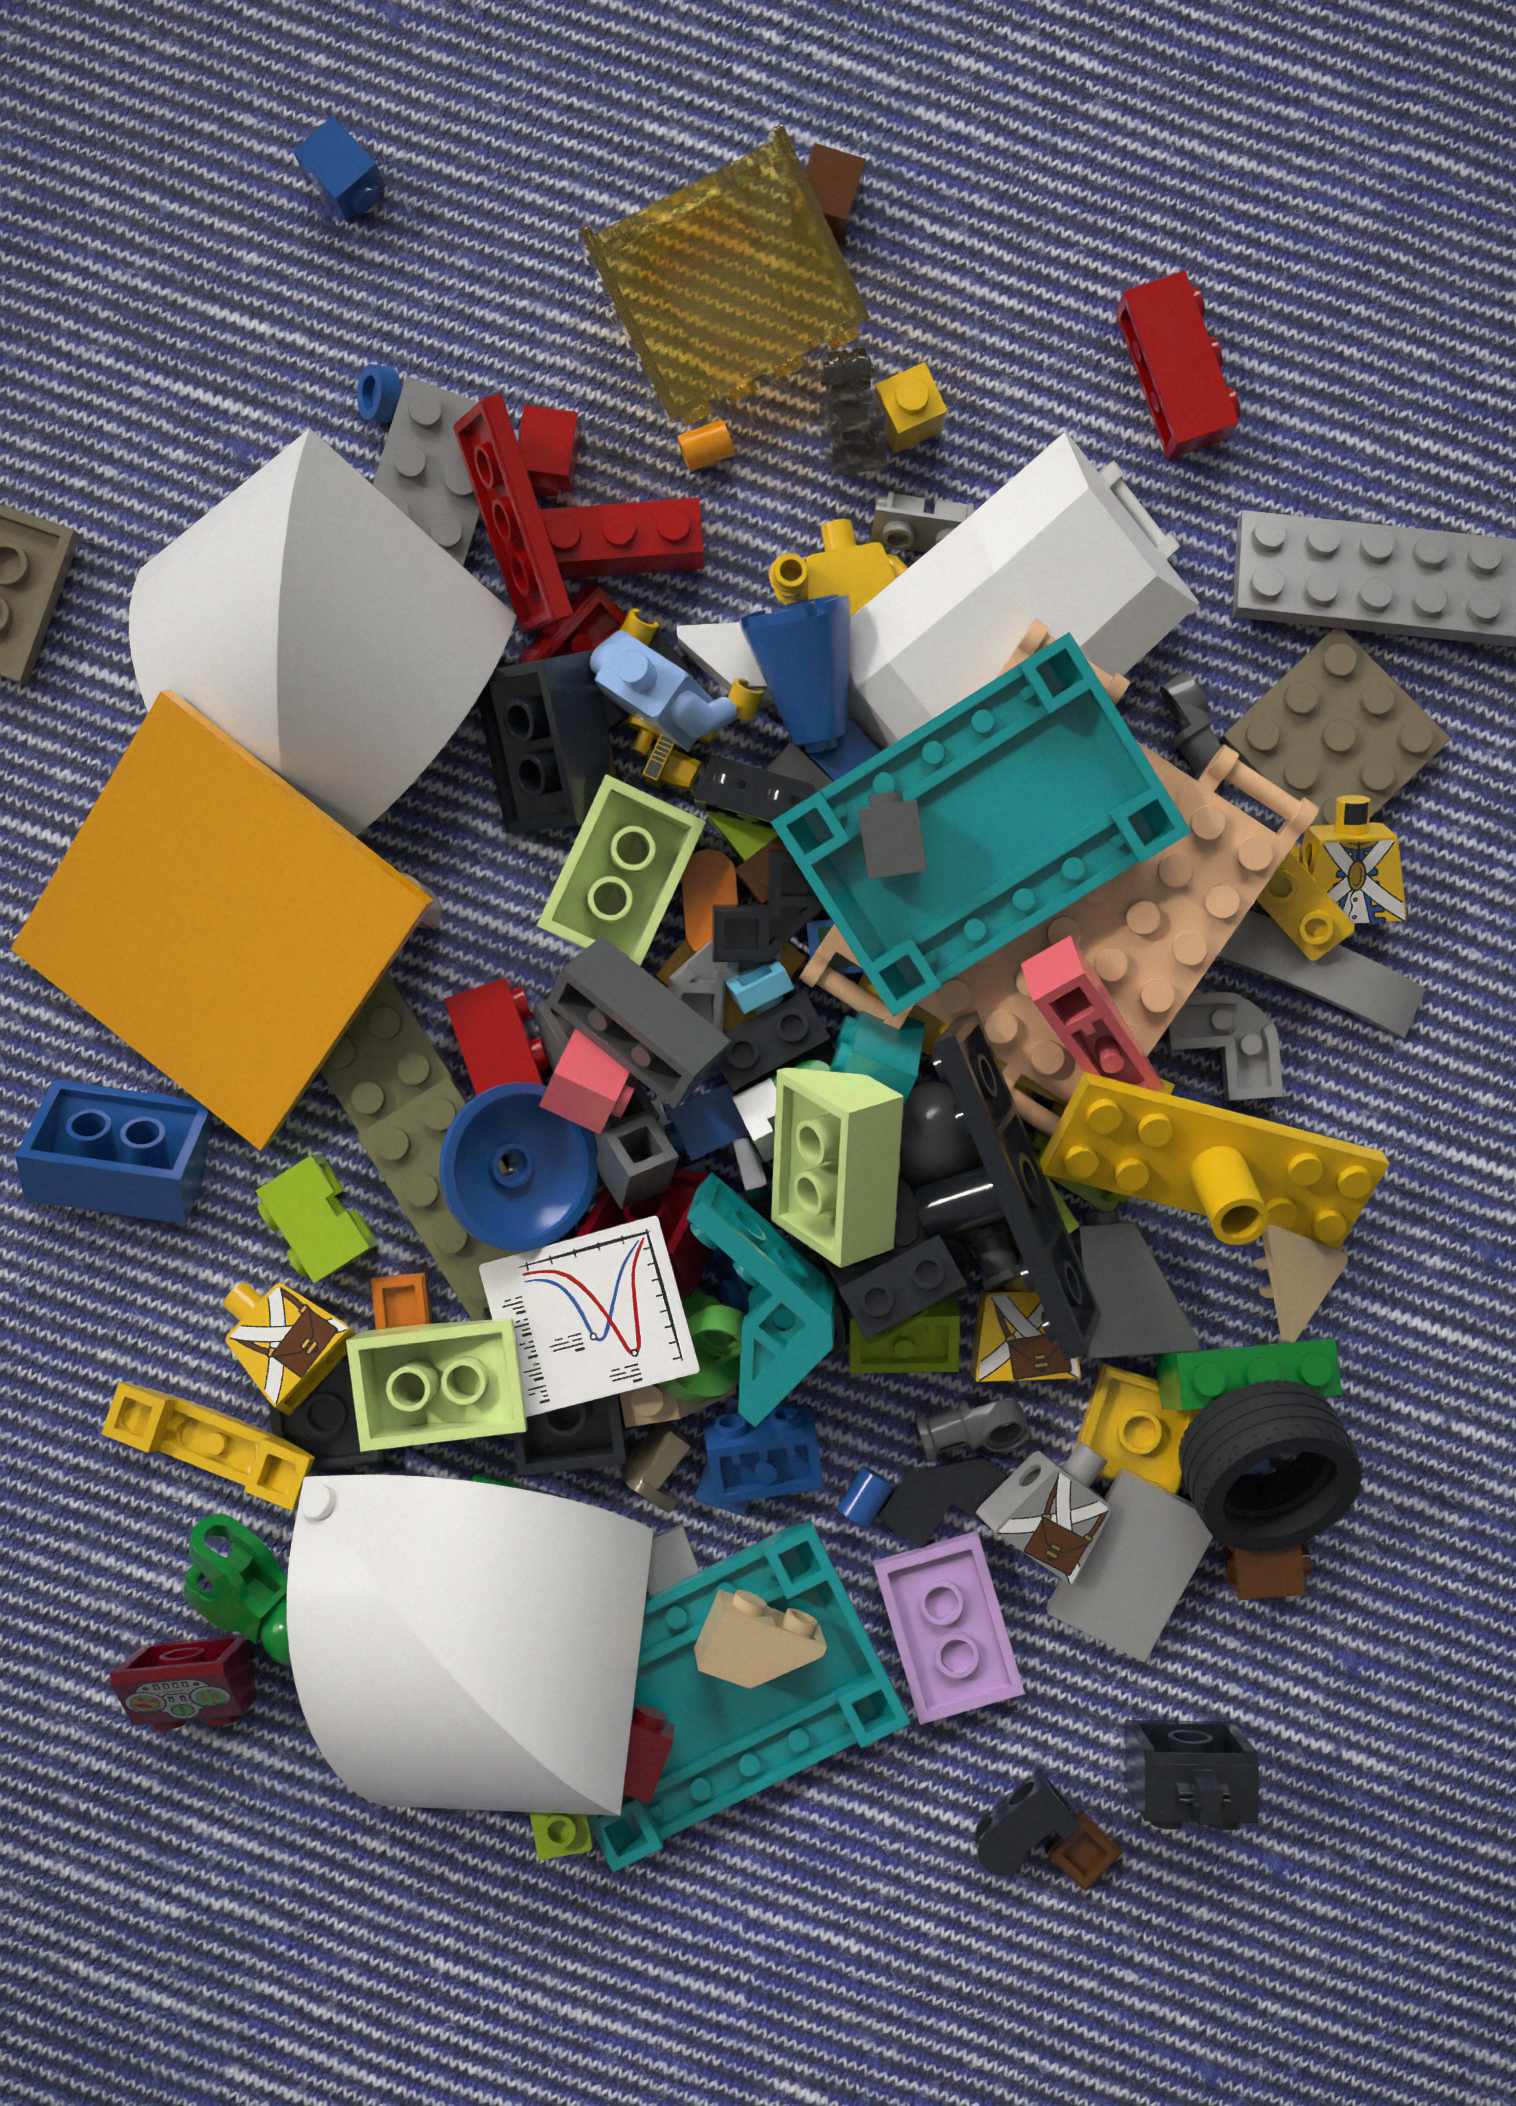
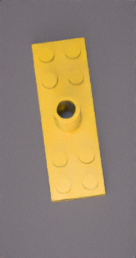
M1083 1072L1039 1161L1044 1175L1206 1215L1215 1236L1226 1244L1243 1245L1259 1238L1265 1232L1268 1225H1275L1335 1249H1340L1390 1165L1383 1151Z

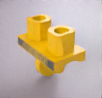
M630 714L626 723L639 732L631 748L633 751L646 755L653 739L657 740L642 773L646 777L645 783L658 789L665 783L672 787L690 791L700 771L701 762L678 752L680 746ZM719 729L697 740L711 746Z

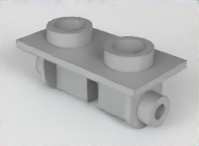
M890 491L888 492V497L877 495L870 543L880 542L884 547L894 550H911L927 553L976 511L973 509L974 504L936 500L934 514L924 513L925 498L894 494V492Z

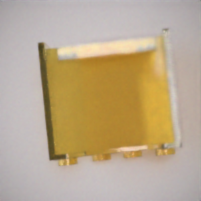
M782 123L771 128L764 145L604 230L593 234L589 224L578 229L579 245L669 423L681 418L684 427L713 413L714 411L710 403L726 395L729 403L732 404L758 391L755 379L774 370L779 380L807 365L802 355L827 342L832 351L862 336L858 325L870 319Z

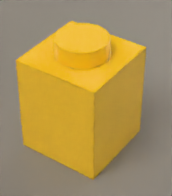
M925 362L875 384L872 408L894 454L943 431L948 410Z

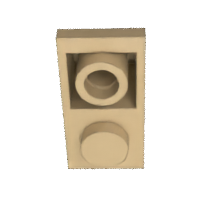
M721 1589L717 1592L694 1647L698 1671L749 1689L823 1657L827 1649L820 1625L811 1615L793 1608L787 1609L785 1613L768 1607L761 1597L745 1590H737L735 1594Z

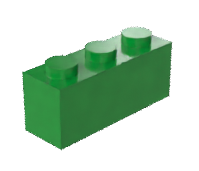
M1336 1339L1299 1340L1293 1343L1278 1342L1155 1354L1161 1409H1203L1209 1403L1214 1402L1216 1398L1222 1397L1229 1391L1231 1392L1236 1388L1267 1380H1289L1306 1384L1324 1397L1342 1395Z

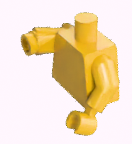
M837 519L827 522L820 527L825 552L807 556L806 562L802 557L794 553L778 556L770 567L769 579L777 599L783 604L838 594V596L848 594L851 605V617L906 571L908 567L898 556L886 554L880 542L857 546L852 521L850 519Z

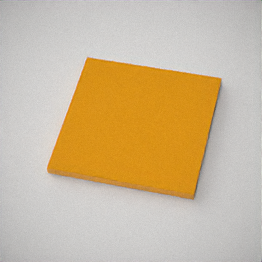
M170 689L159 693L10 949L261 1151L272 1142L434 900Z

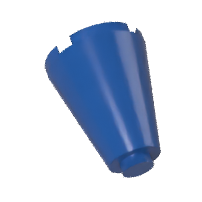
M837 594L781 605V608L774 609L769 614H766L764 609L739 617L741 630L793 744H805L807 753L824 751L839 746L837 737L846 734L848 730L851 606L849 595L838 596Z

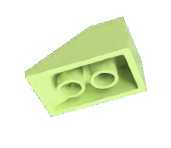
M513 1318L418 1324L362 1331L346 1340L361 1452L526 1432L528 1430Z

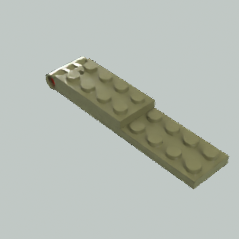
M387 970L320 1071L358 1130L359 1134L356 1136L472 1321L484 1320L483 1308L489 1307L479 1266L527 1251L503 1250L478 1241L458 1224L446 1204L439 1174L441 1149L451 1123L470 1100ZM502 1156L498 1167L500 1172L504 1174L509 1169L510 1164L506 1157ZM556 1240L555 1242H553V1243H551V1244H549V1245H552V1244H555V1243H559V1241Z

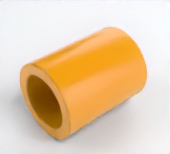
M723 419L677 436V441L689 472L735 455L734 447Z

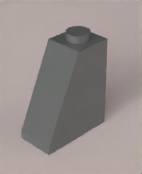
M1118 1211L1085 1213L1086 1223H1078L1079 1227L1072 1231L1073 1246L1102 1314L1086 1356L1092 1359L1200 1351L1199 1339L1136 1224L1127 1220H1119Z

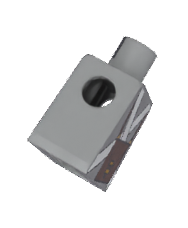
M1083 1442L1079 1443L1063 1467L1042 1452H1034L999 1486L975 1513L996 1534L1072 1586L1111 1514L1112 1505L1090 1488L1108 1461Z

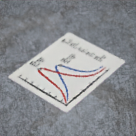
M657 1216L487 1262L479 1266L492 1319L513 1318L526 1417L695 1374L700 1370Z

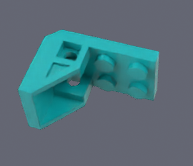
M711 1172L697 1187L686 1218L692 1223L690 1229L697 1239L710 1249L715 1250L717 1247L722 1249L735 1261L733 1267L739 1276L753 1286L748 1297V1314L743 1319L741 1332L738 1413L756 1427L833 1349L836 1320L835 1281Z

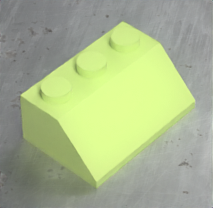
M606 774L538 921L537 927L583 950L603 936L641 966L706 821Z
M797 1068L777 1070L771 1221L840 1268L894 1249L904 1096L868 1075Z

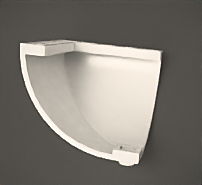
M309 428L140 568L133 586L129 607V640L137 683L148 712L159 693L171 689L356 837L410 787L462 723L491 677L511 635L517 615Z
M405 1475L304 1477L288 1566L287 1631L289 1653L295 1686L307 1724L323 1757L336 1775L357 1794L381 1806L620 1816L654 1530L637 1521L599 1507L549 1494L494 1484Z

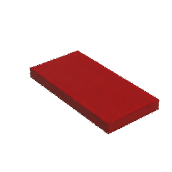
M502 393L484 397L454 424L453 430L514 614L517 615L516 620L520 632L526 635L542 630L572 615L573 611Z

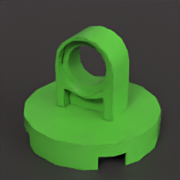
M694 1291L690 1300L680 1299L700 1370L698 1373L660 1382L659 1384L676 1398L697 1404L709 1399L719 1398L738 1385L740 1381L741 1332L743 1319L746 1315L737 1309L724 1306L712 1296Z

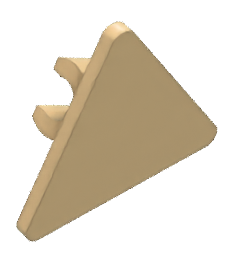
M1268 1225L1262 1234L1266 1256L1254 1261L1255 1268H1265L1269 1271L1271 1284L1259 1288L1260 1295L1265 1298H1274L1281 1339L1284 1342L1293 1343L1297 1340L1347 1265L1348 1257L1345 1252L1275 1225Z

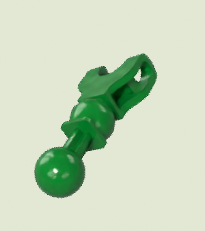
M215 1514L204 1518L196 1524L190 1536L189 1557L193 1565L186 1572L183 1593L185 1599L216 1627L225 1631H236L243 1634L255 1645L262 1638L264 1648L273 1661L286 1667H292L287 1631L288 1576L277 1565L272 1553L263 1541L237 1520L225 1514ZM212 1536L224 1537L231 1543L232 1551L227 1557L219 1555L205 1545V1540ZM208 1578L215 1592L202 1590L198 1585L199 1581Z

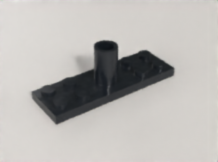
M976 1010L956 1018L934 1042L936 1050L933 1051L932 1057L938 1076L943 1083L950 1082L958 1101L954 1106L958 1125L964 1135H972L984 1165L917 1188L915 1192L917 1211L929 1237L933 1238L939 1234L941 1239L1004 1218L1007 1219L1023 1258L1020 1260V1272L1024 1284L1029 1292H1037L1044 1309L1041 1313L1044 1332L1051 1344L1058 1343L1066 1361L1087 1354L1102 1314Z

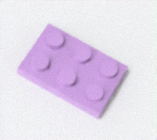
M977 1531L873 1561L920 1725L1025 1694Z

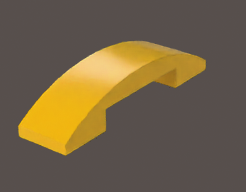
M127 1382L118 1383L101 1433L104 1436L144 1452L160 1451L245 1486L243 1492L291 1511L297 1510L304 1477H308L315 1458L296 1445L238 1418L170 1394Z

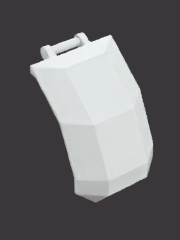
M1065 431L966 520L850 617L848 721L851 719L876 747L883 751L993 681L1035 619L1048 626L1050 629L1047 633L1055 639H1059L1070 632L1087 660L1111 676L1116 672L1124 676L1199 604V601L1167 561L1180 547L1179 543L1171 533L1165 535L1120 478L1124 472L1114 460L1098 472L1067 431Z

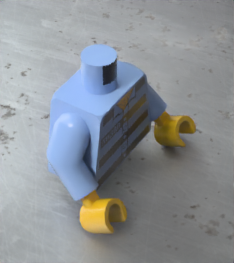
M636 608L630 610L621 629L602 642L591 655L590 667L596 674L595 682L604 696L687 752H689L698 738L704 737L732 723L736 718L753 720L756 717L764 694L762 689L758 691L747 689L748 680L736 678L733 681L728 698L720 697L713 700L691 675L648 647L659 623L656 621L653 624L642 622L638 619L641 611Z

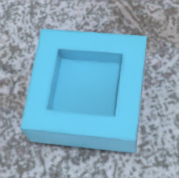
M774 957L769 962H762L725 981L734 1001L744 1014L751 1010L756 1013L769 1010L783 1000V994L794 989L786 970Z

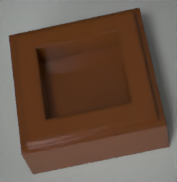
M1080 1808L1076 1815L1081 1828L1065 1841L1057 1833L1044 1846L1046 1854L1086 1892L1117 1860L1123 1851L1120 1845Z

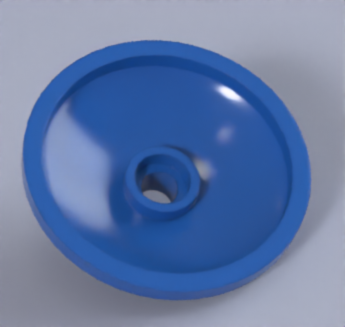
M512 1082L497 1085L483 1091L460 1110L444 1138L440 1155L439 1174L446 1204L455 1220L467 1233L491 1247L509 1251H528L555 1242L576 1225L585 1213L594 1194L598 1175L596 1163L598 1153L594 1135L591 1130L540 1107L539 1104L547 1089V1086L541 1084ZM506 1155L509 1158L510 1165L507 1172L502 1174L498 1164L501 1157Z

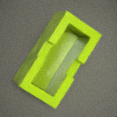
M322 1154L310 1155L256 1190L257 1195L262 1201L257 1206L261 1217L273 1232L278 1230L282 1232L291 1247L287 1250V1256L292 1266L301 1277L306 1278L310 1276L313 1283L328 1278L379 1245L357 1208L350 1212L348 1210L345 1211L336 1197L345 1189Z

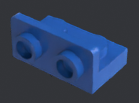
M779 1405L756 1427L738 1412L725 1413L717 1418H710L704 1421L706 1449L716 1505L824 1489L812 1405Z

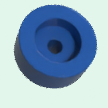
M369 364L363 369L358 382L357 403L359 412L364 419L385 423L393 420L403 388L399 375L394 368Z

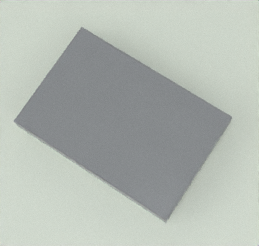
M1121 1467L1104 1498L1112 1505L1111 1514L1080 1574L1072 1586L1064 1580H1060L1046 1606L1048 1615L1145 1663L1213 1536L1199 1517L1192 1502Z

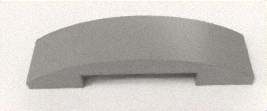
M1251 910L1246 913L1216 957L1247 972L1263 974L1354 1014L1353 1018L1399 1038L1406 1037L1426 990L1424 987L1388 967L1338 944L1318 960L1311 961L1273 918Z

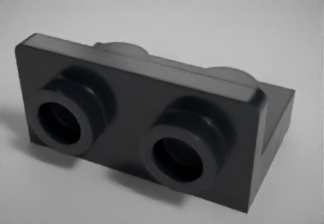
M713 755L709 759L704 778H699L694 795V803L696 809L776 832L771 821L814 795L815 786L811 783Z

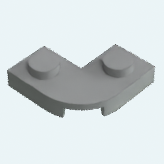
M1230 992L1190 994L1165 1031L1167 1051L1220 1047L1224 1101L1283 1097L1279 1039L1274 1022L1270 1023L1261 1009L1251 1001L1241 997L1242 995Z

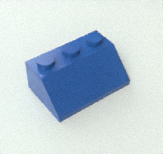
M53 1079L15 1155L24 1201L186 1224L202 1186L213 1112L194 1099Z

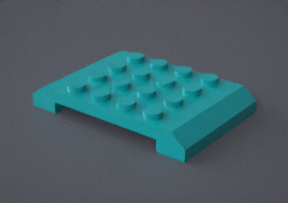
M1070 632L771 821V824L893 1017L941 988V984L1123 871L1138 862L1143 863L1191 833L1190 828ZM902 790L904 801L917 800L927 871L869 880L857 808L869 807L867 795Z
M812 1521L785 1528L646 1598L633 1709L636 1708V1705L642 1704L656 1708L666 1714L668 1717L666 1721L675 1724L674 1739L650 1804L623 1795L620 1816L588 1814L590 1827L614 1873L663 1848L664 1839L857 1742L863 1748L911 1724L909 1716ZM719 1589L735 1594L737 1590H745L761 1597L768 1607L785 1613L787 1609L793 1608L811 1615L820 1625L827 1645L823 1657L751 1689L698 1671L694 1647Z

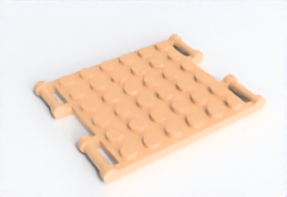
M1035 619L997 677L1026 660L1033 653H1037L1057 640L1047 633L1050 628ZM1087 660L1116 706L1127 690L1130 681L1117 672L1111 676ZM1137 741L1190 828L1191 833L1143 863L1138 862L944 982L941 984V988L916 1003L948 1025L956 1018L977 1010L995 1056L1005 1062L1001 1071L1021 1119L1050 1138L1061 1118L1014 1088V1085L1020 1075L1024 1074L1066 1103H1069L1083 1074V1070L1034 1004L1021 963L1071 935L1099 976L1145 1055L1148 1057L1300 835L1311 825L1319 812V807L1308 799L1297 800L1237 760L1239 753L1225 744L1218 750L1196 781ZM1223 779L1227 780L1286 819L1278 832H1273L1214 793ZM833 924L798 979L811 988L817 984L859 1013L863 1010L883 1019V1023L900 1029L914 1005L893 1017L883 1001L828 966L834 954L838 952L861 967L836 925Z

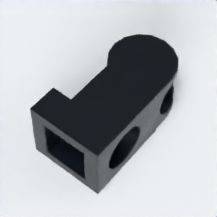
M1039 1768L977 1823L974 1831V1840L978 1858L982 1866L990 1873L998 1876L1010 1875L1022 1866L1026 1852L1054 1829L1065 1841L1080 1829L1081 1825L1073 1807Z

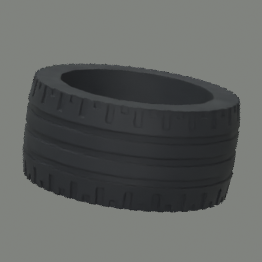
M1267 1380L1265 1382H1255V1384L1251 1385L1248 1384L1231 1392L1229 1391L1222 1397L1216 1398L1214 1402L1209 1403L1205 1409L1203 1408L1193 1418V1421L1189 1423L1187 1430L1183 1433L1184 1436L1180 1440L1181 1445H1179L1178 1452L1180 1469L1195 1509L1212 1536L1217 1538L1219 1542H1223L1224 1545H1229L1234 1549L1238 1548L1239 1550H1248L1249 1552L1273 1551L1276 1549L1281 1550L1285 1547L1289 1548L1295 1544H1301L1306 1540H1310L1312 1537L1321 1534L1324 1530L1329 1529L1331 1525L1338 1522L1340 1517L1342 1518L1345 1515V1512L1351 1508V1504L1355 1502V1498L1358 1496L1359 1489L1361 1488L1362 1469L1360 1461L1338 1414L1318 1391L1299 1382ZM1301 1452L1296 1459L1276 1472L1257 1479L1237 1480L1241 1474L1263 1460L1282 1453Z

